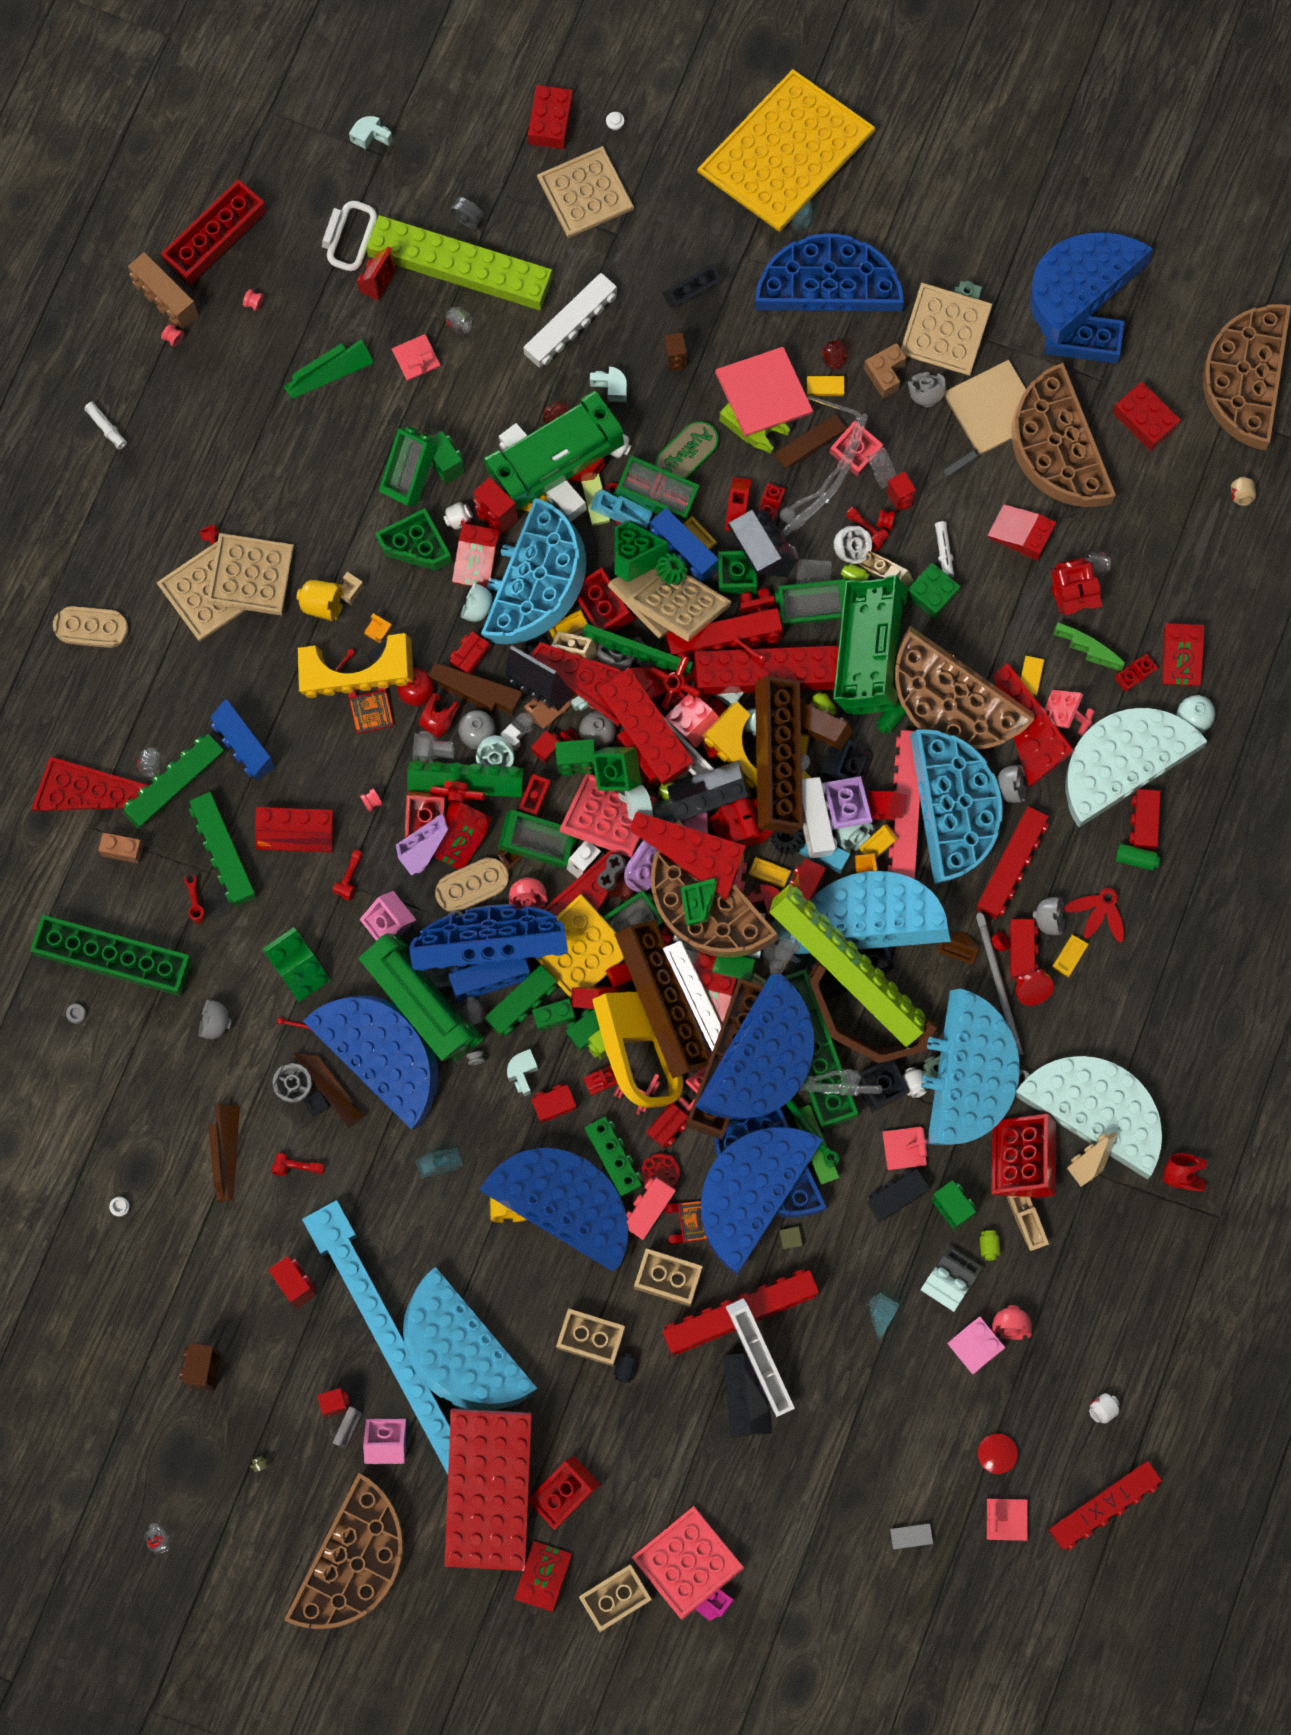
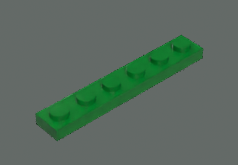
M585 624L582 637L591 638L594 643L601 644L609 650L615 649L620 651L625 656H634L642 662L656 664L661 669H670L676 672L681 658L592 625ZM688 661L683 675L689 676L693 662Z

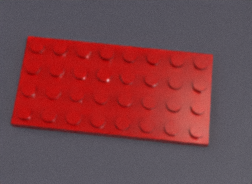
M451 1409L445 1567L524 1571L526 1565L532 1413Z

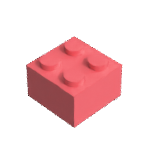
M854 421L833 444L829 453L858 477L882 450L883 444L858 422Z
M688 693L665 718L696 748L705 739L702 734L719 716L700 698Z

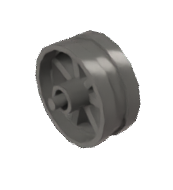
M458 197L454 202L455 204L449 209L451 215L459 221V224L476 229L483 220L484 213L474 202Z

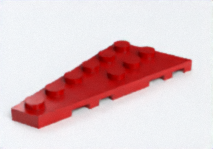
M540 642L530 656L557 671L573 693L619 727L621 723L597 689L623 671ZM634 674L645 692L654 684V681L638 677V675Z
M1007 663L993 675L997 688L1034 713L1032 723L1019 735L1013 737L1028 784L1032 787L1075 750L1013 667Z
M50 757L31 810L125 809L123 805L131 798L135 800L139 796L138 792L145 784Z
M635 813L630 827V831L647 844H650L662 855L671 859L676 865L701 882L714 878L717 879L716 893L726 901L728 900L746 845L646 814Z
M608 851L543 910L558 916L571 902L582 894L598 912L610 892L599 886L598 876L606 869V861L610 855L617 854L624 860L625 858L617 852ZM613 861L612 865L619 867L620 863ZM604 879L603 882L606 883V884H607V883L610 884V883H611V880H610V879Z

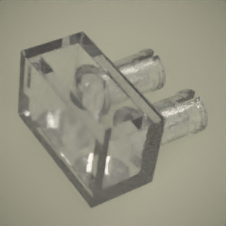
M427 731L414 733L413 759L414 761L420 760L430 763L435 762L437 757L453 759V741H436L434 735Z

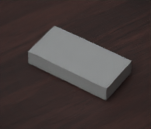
M349 1406L333 1444L343 1449L347 1448L362 1412Z
M930 1524L890 1529L893 1550L933 1544Z

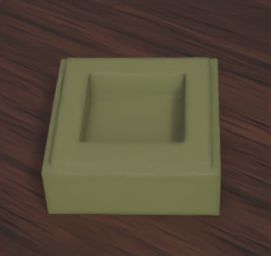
M799 1226L779 1230L783 1250L803 1246Z

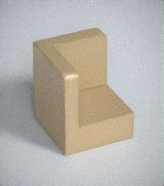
M347 572L343 577L344 596H340V598L352 605L364 589V585L361 580Z

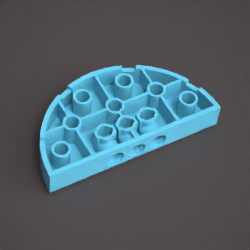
M916 730L910 734L935 885L948 882L967 873L988 855L999 834L998 830L1002 821V799L995 775L991 773L985 759L972 746L956 736H950L941 733V731Z
M868 871L849 875L829 884L811 899V902L816 906V910L821 915H826L830 920V924L834 928H839L844 935L843 937L848 942L852 941L857 949L951 942L946 915L938 898L919 881L899 873ZM793 936L796 954L810 953Z
M436 1267L433 1268L423 1278L412 1295L407 1306L403 1324L404 1344L407 1348L409 1360L422 1382L439 1397H444L453 1402L452 1404L470 1410L496 1411L501 1408L515 1406L532 1396L537 1387Z

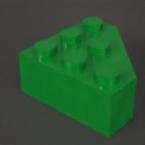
M425 508L375 533L376 540L386 557L434 571L452 563L451 555Z
M627 520L615 526L614 573L627 582L632 581L654 569L658 559L668 553L667 541Z

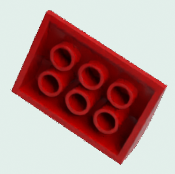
M1049 1114L1003 1119L993 1128L992 1195L1033 1198L1056 1196V1122Z

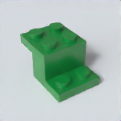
M294 927L262 949L298 1002L331 981Z

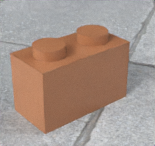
M103 833L98 851L103 857L139 864L144 845L138 839Z

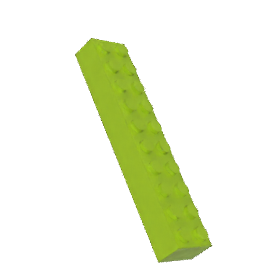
M380 215L377 218L366 247L368 257L373 258L377 252L389 246L392 248L394 263L397 266L539 311L542 309L553 279L552 269Z
M789 884L773 898L769 913L905 1047L909 1046L923 1034L926 1019L923 1011L919 1008L916 1009L911 1004V1000L906 995H902L898 991L897 986L892 981L889 982L885 978L884 973L879 968H875L866 955L859 953L856 945L852 941L848 942L843 937L842 931L837 927L834 928L830 924L828 917L824 914L821 915L816 910V906L810 900L807 901L797 887Z

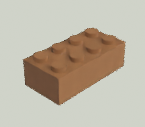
M145 252L128 265L129 276L133 280L132 284L138 290L142 289L147 300L150 302L154 301L160 313L163 315L166 313L170 317L169 321L176 327L179 326L183 330L199 316L194 301Z

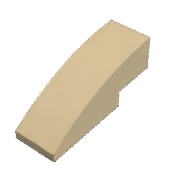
M1007 1196L1006 1198L1029 1250L1032 1251L1048 1245L1047 1237L1030 1197Z

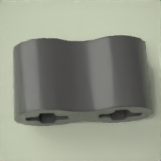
M617 854L610 855L606 861V869L598 876L599 886L606 891L615 889L619 874L626 868V862L621 856ZM613 861H618L620 863V866L614 867L612 865ZM604 879H610L611 883L606 884L603 881Z

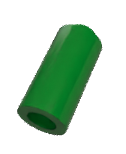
M897 697L896 710L883 712L876 721V728L883 734H890L906 714L899 697Z
M1119 843L1115 862L1151 871L1154 868H1158L1160 861L1157 852Z

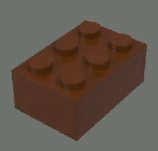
M189 1343V1346L185 1347L183 1359H186L185 1367H181L179 1378L182 1379L184 1385L191 1389L213 1392L220 1352L212 1346Z

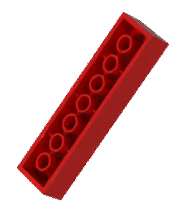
M839 646L752 649L767 659L765 663H762L747 650L694 652L692 658L694 687L701 691V695L740 692L755 693V682L765 676L799 681L800 691L831 690L835 688Z
M804 1269L793 1273V1277L786 1279V1277L777 1279L774 1283L775 1285L770 1287L767 1284L760 1286L753 1294L749 1292L743 1293L738 1296L736 1301L732 1302L729 1299L720 1303V1307L713 1310V1307L701 1311L700 1316L690 1315L683 1319V1323L676 1325V1322L666 1325L662 1335L671 1357L736 1331L726 1306L743 1298L755 1322L816 1298L819 1291L810 1270L806 1272Z

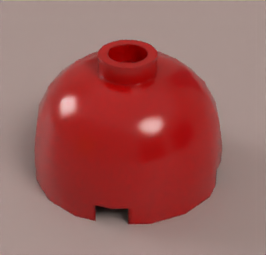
M413 668V682L407 683L405 686H397L400 699L405 704L415 707L427 704L435 689L433 679L428 676L425 670L420 668Z

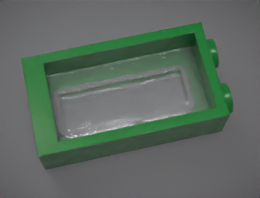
M410 426L398 428L379 492L407 506L418 505L438 442L432 440L430 435L418 433L416 428Z
M846 579L778 586L777 592H774L775 603H779L780 610H778L781 625L790 626L842 620Z
M510 810L506 813L498 849L558 868H564L568 865V860L572 856V853H570L571 848L575 845L577 838L561 833L560 824Z
M643 890L603 917L616 933L631 925L651 920L656 921L659 929L665 923L659 911L653 905L655 903L654 899L649 893L645 894Z

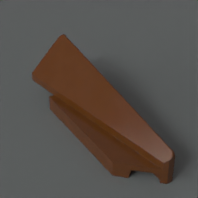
M438 663L434 664L428 674L430 678L439 682V686L442 689L491 714L498 708L513 717L522 696V692Z
M293 1053L295 1059L301 1066L307 1069L314 1084L348 1128H351L364 1118V1115L352 1105L353 1101L319 1056Z
M215 1105L217 1124L209 1125L214 1188H216L217 1202L233 1200L240 1107L237 1105Z

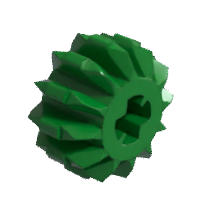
M667 553L660 557L655 566L656 576L661 577V582L666 581L667 586L671 585V583L675 586L683 581L688 570L685 568L687 562H682V556L677 558L675 553L671 555Z

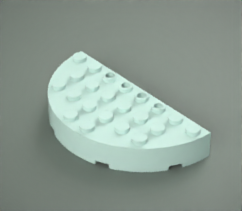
M1127 709L1101 719L1078 742L1066 772L1065 792L1068 807L1078 828L1204 748L1207 740L1187 721L1157 709Z
M1068 1057L1055 1060L1037 1069L1017 1089L1015 1097L1042 1114H1049L1055 1122L1090 1144L1094 1143L1096 1145L1099 1143L1097 1139L1106 1132L1108 1135L1116 1132L1117 1137L1109 1156L1146 1179L1153 1173L1161 1150L1162 1130L1160 1117L1154 1101L1146 1088L1124 1068L1095 1057Z

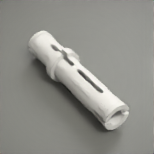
M94 402L88 403L84 410L102 429L104 436L110 439L118 450L124 448L127 441L119 434L118 428L109 422Z
M937 522L935 527L940 554L938 560L941 563L942 571L951 578L954 577L953 555L950 552L947 522Z

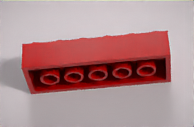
M238 179L161 253L163 262L190 286L267 212L264 201Z
M776 608L710 623L688 642L673 632L666 633V645L669 654L679 658L686 655L690 657L689 661H692L694 652L745 649L733 642L735 637H739L741 642L751 649H758L761 645L765 644L769 646L776 645L779 641H782L783 629L778 609Z
M630 668L597 689L663 786H666L696 765Z

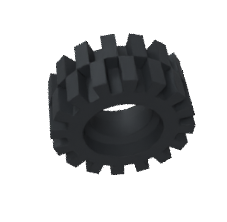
M803 828L795 831L794 839L787 843L782 840L785 834L783 832L774 831L770 836L775 848L781 854L784 853V855H788V853L794 855V851L799 853V848L803 849L805 847L803 843H806Z

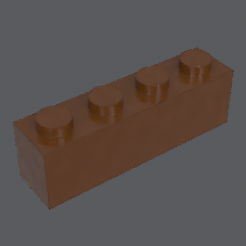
M800 699L801 732L841 750L853 733L849 722L841 717L839 719L835 718L829 711H820L814 704L809 703L808 705Z

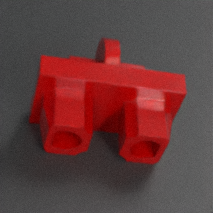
M768 588L758 590L759 599L752 600L751 593L749 592L741 594V614L767 611L768 608L774 607V596L770 595Z
M611 1065L583 1078L591 1096L618 1084Z

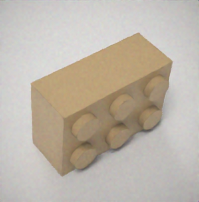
M646 1249L634 1289L691 1307L703 1266Z
M568 1309L556 1348L614 1367L625 1332V1326Z
M631 1564L579 1596L600 1633L652 1601Z

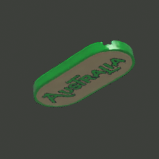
M698 421L689 424L659 453L655 466L687 480L715 452L718 445L717 431L706 422Z

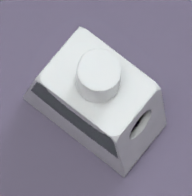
M584 841L569 858L567 870L578 879L605 854L592 843Z

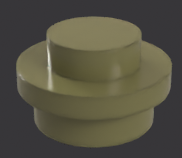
M263 1455L252 1459V1464L249 1466L251 1469L253 1468L254 1472H258L269 1466L267 1462L269 1459L268 1457L264 1458Z

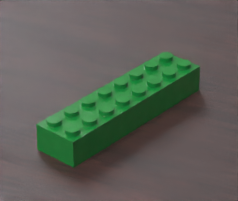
M46 915L41 916L30 949L34 956L180 997L192 963L191 957L183 953Z
M804 969L786 975L784 977L796 988L805 1002L812 1021L814 1051L804 1086L819 1128L824 1130L856 1119L858 1112L812 989L807 970Z

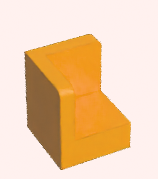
M373 613L371 615L372 621L364 633L376 642L381 643L392 633V624Z
M874 853L855 856L856 874L877 871Z

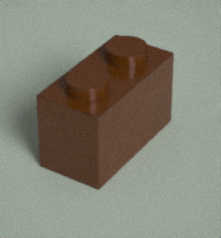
M683 333L664 336V351L668 370L680 371L687 367V352Z

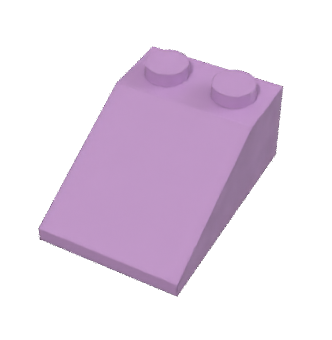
M861 776L823 783L825 786L824 798L829 805L828 814L834 829L872 823Z
M443 813L396 844L398 859L411 876L425 869L447 832L448 826Z

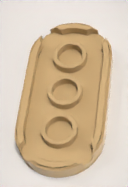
M70 606L64 608L60 613L58 612L53 620V630L58 639L64 643L105 648L116 647L126 639L129 630L127 621L119 612L107 609Z
M481 859L441 878L436 886V900L446 911H463L500 894L508 884V870L497 859Z

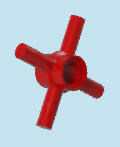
M683 655L676 672L670 674L653 666L651 667L649 673L664 680V686L668 690L662 702V708L668 710L674 694L682 690L697 698L700 697L701 691L688 685L686 677L683 675L690 657ZM674 678H676L678 681L676 687L673 685Z
M446 781L444 787L431 786L430 789L432 794L447 795V801L450 803L462 802L470 805L472 803L471 799L485 800L486 798L485 793L468 791V785L458 781H452V783Z

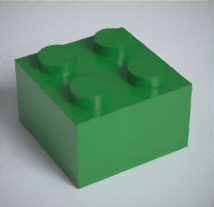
M443 431L431 438L438 442L431 464L446 485L464 474L463 467L465 464L460 451H455L452 446L454 443L450 436H445Z
M743 551L718 552L719 594H743L747 592L757 594V574L754 572Z
M931 563L908 588L907 598L935 620L959 594L961 586Z
M593 739L555 742L558 775L569 777L573 776V773L585 775L594 772L592 753H594Z
M604 747L592 753L598 791H630L642 784L636 747Z
M952 1180L935 1192L931 1201L953 1231H955L974 1217L976 1206L970 1198L967 1200L962 1194L964 1190L958 1182L955 1184Z

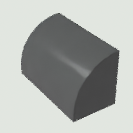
M949 1246L936 1266L937 1268L946 1269L949 1272V1276L955 1280L958 1278L964 1281L969 1289L983 1268L951 1246Z

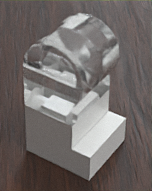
M521 713L501 733V736L512 744L515 751L520 747L519 739L533 729L532 716L528 713Z

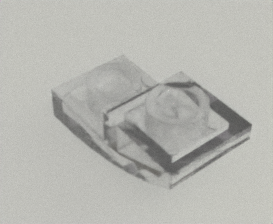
M881 447L867 457L880 488H885L888 485V480L897 476L885 448Z

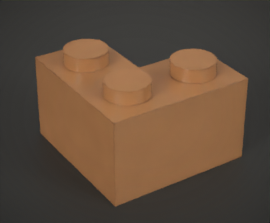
M897 343L865 360L864 370L883 399L899 390L900 381L894 372L905 367L906 356Z

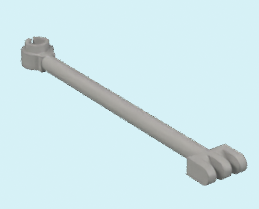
M978 913L976 918L1004 1017L1015 1039L1018 1055H1021L1023 1051L986 920L982 913Z

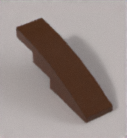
M835 415L776 452L775 457L787 469L812 456L816 450L828 445L832 439L842 435L847 428L839 417Z

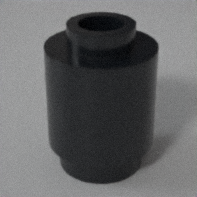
M622 1353V1356H617L614 1380L630 1383V1380L633 1379L637 1362L636 1359H633L634 1355Z

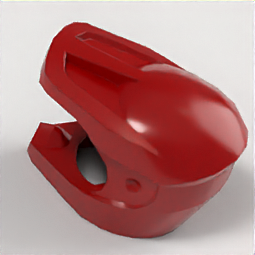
M433 693L421 715L419 725L428 734L440 738L450 728L460 702L455 701L449 709L445 707L441 712H435V703L440 700V696Z
M1187 1153L1173 1154L1164 1168L1162 1179L1171 1187L1205 1191L1206 1183L1204 1179L1197 1177L1193 1172L1205 1169L1207 1161ZM1192 1162V1163H1194L1195 1165H1193V1166H1186V1163Z

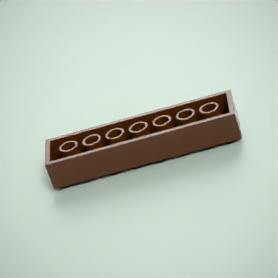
M765 676L755 682L758 829L792 834L803 828L800 682Z
M651 920L631 925L614 934L672 1079L707 1067L710 1059L709 1052L685 993L664 951L666 946L656 921Z
M740 978L738 979L685 1127L723 1140L730 1119L712 1116L695 1106L763 986Z

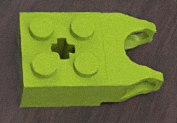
M728 403L720 412V422L745 442L772 454L774 447L770 444L766 435L772 431L787 436L790 433V428L784 423L744 437L730 404Z

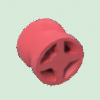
M249 289L244 297L243 306L247 308L252 307L254 311L258 312L263 304L264 294H256L254 290Z
M171 323L164 329L161 338L164 341H169L171 346L176 347L182 341L184 332L177 330L176 326Z
M373 788L366 795H360L362 802L369 812L375 806L382 805L380 798Z

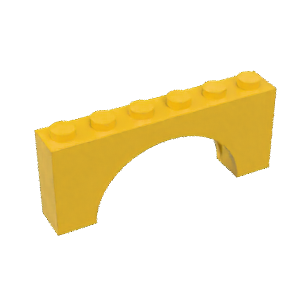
M406 633L388 635L387 644L381 657L369 668L349 674L338 673L329 669L323 659L322 650L317 646L298 648L299 692L307 698H315L320 694L331 696L335 695V692L352 693L353 690L357 689L368 691L372 687L388 688L389 685L395 684L397 686H405L407 683L413 682L412 639Z
M737 701L732 703L702 736L705 738L704 742L710 748L714 747L718 751L717 755L724 762L727 761L730 764L739 760L748 787L750 789L754 788L757 791V769L748 760L742 745L743 728L751 715ZM802 770V779L811 778L805 770Z

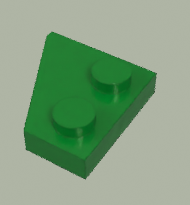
M714 878L681 887L686 925L691 926L708 921L718 885L717 879Z

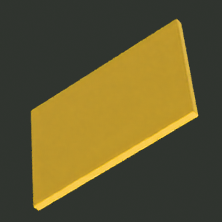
M792 69L705 160L697 171L780 232L876 130L873 125Z

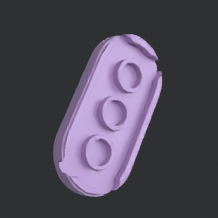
M642 841L629 860L624 873L626 885L636 892L647 891L651 888V869L657 849Z

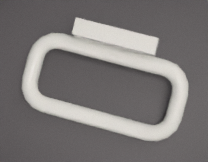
M350 201L344 205L342 211L336 208L333 209L322 241V247L328 249L327 258L331 265L346 271H355L360 268L367 251V244L377 221V213L373 207L359 201ZM356 208L369 213L370 220L354 263L348 264L337 260L334 257V253L350 209Z

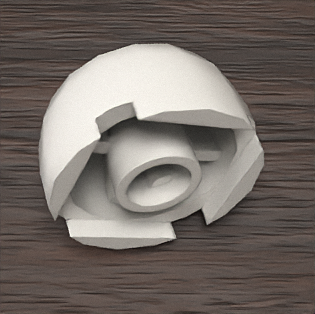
M847 526L841 529L834 539L836 555L841 560L852 564L861 563L866 560V555L872 548L870 534L860 526Z

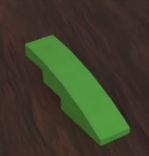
M1057 622L1053 635L1071 640L1069 648L1087 653L1085 659L1087 661L1122 671L1125 662L1110 649L1094 638Z
M810 1105L800 1108L799 1110L825 1143ZM793 1115L797 1129L805 1131L796 1119V1117ZM818 1149L811 1160V1164L814 1167L820 1185L838 1179L839 1176L835 1167L830 1168L825 1165L824 1156ZM831 1155L828 1156V1160L832 1161Z

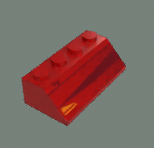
M256 807V850L333 853L335 823L333 810Z

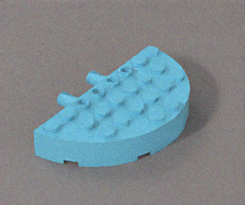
M537 498L533 501L516 547L507 544L502 546L506 550L501 549V555L511 557L502 581L490 578L489 582H493V584H487L488 590L498 591L481 632V635L490 643H520L545 633L568 613L575 603L584 582L586 553L580 534L563 513L550 503Z
M963 989L950 990L943 1040L929 1037L927 1043H932L931 1045L927 1044L928 1049L941 1051L937 1078L924 1075L921 1080L925 1082L921 1083L922 1088L935 1090L927 1140L930 1145L966 1143L990 1132L1008 1112L1014 1100L1019 1082L1018 1050L1013 1034L1004 1018L990 1003L980 996Z

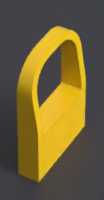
M638 992L605 993L592 999L604 1047L618 1085L624 1095L634 1104L644 1108L662 1107L675 1102L682 1093L683 1077L680 1076L672 1079ZM649 1041L654 1043L668 1081L667 1096L648 1097L637 1088L633 1080L624 1043Z

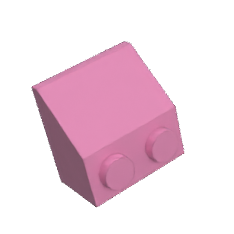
M391 891L379 896L360 918V921L377 941L386 933L401 936L414 924L416 919L396 893Z
M978 1317L947 1343L972 1375L1005 1349L981 1317Z
M366 1419L363 1443L365 1464H405L406 1419Z

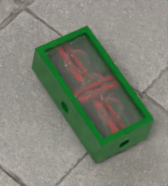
M630 455L614 495L617 497L623 496L657 514L667 508L683 524L699 485Z

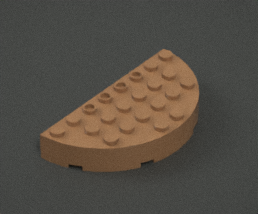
M1271 304L1257 309L1252 308L1233 318L1220 330V333L1213 341L1203 369L1204 396L1216 421L1238 441L1265 451L1271 439L1291 305Z
M1063 363L1055 365L1031 382L1022 395L1015 411L1011 432L1016 459L1028 479L1042 492L1058 501L1081 507H1098L1112 504L1116 494Z
M911 626L909 627L898 650L895 682L901 705L919 730L941 731V733L956 736L974 749H985L1005 743L1007 740L1019 735L1034 720L1033 712Z
M679 820L675 823L684 826ZM658 850L656 851L651 869V888L654 901L667 927L684 944L694 950L712 956L740 957L761 951L779 940L776 931L734 883L727 901L715 892L707 922L691 926L686 925L681 887L701 881L680 868Z
M358 1473L284 1621L311 1629H333L347 1626L374 1611L385 1600L395 1585L404 1555V1538L401 1522L397 1511L387 1495L362 1474Z

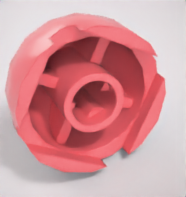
M524 877L516 881L510 888L509 904H514L515 908L524 909V906H531L543 909L545 902L548 901L546 889L542 882L537 879Z
M1010 1305L996 1314L993 1319L992 1332L995 1336L996 1332L1000 1333V1338L1022 1340L1024 1335H1028V1338L1032 1336V1322L1029 1315L1025 1311L1020 1310V1307Z

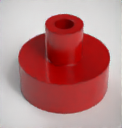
M210 525L202 529L199 535L203 541L209 540L210 544H214L217 542L215 536L218 535L219 531L216 525Z
M997 932L991 937L994 950L997 949L1000 952H1004L1010 948L1009 940L1002 932Z

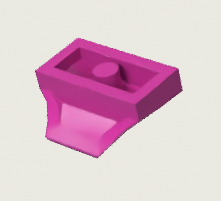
M719 1589L695 1610L711 1621L716 1617H722L734 1600Z

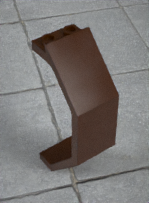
M817 960L809 974V980L831 1038L877 1063L930 1050L927 1048V1044L931 1045L932 1043H927L929 1037H936L937 1027L934 1021L928 1018L925 1021L923 1034L907 1047L900 1043L877 1048L837 1027L833 1022L819 987V981L826 968Z

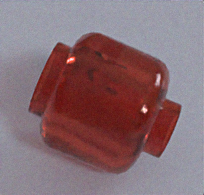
M840 341L828 342L823 347V363L832 370L841 369V366L847 363L846 346L841 344Z
M558 401L553 402L543 412L544 423L547 424L569 411L568 405Z

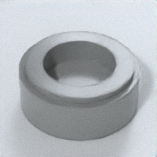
M72 1004L66 1011L68 1020L74 1024L82 1023L87 1015L85 1008L80 1004Z

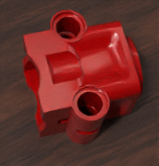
M1085 558L1072 559L1057 563L1055 568L1050 569L1053 581L1052 593L1056 600L1058 613L1068 615L1076 613L1083 608L1094 609L1102 607L1100 585L1097 577H1095L1091 561H1086Z
M743 798L732 804L721 806L718 812L709 819L710 825L717 837L746 845V849L748 846L764 843L774 832L758 829L757 799L749 801L748 798Z

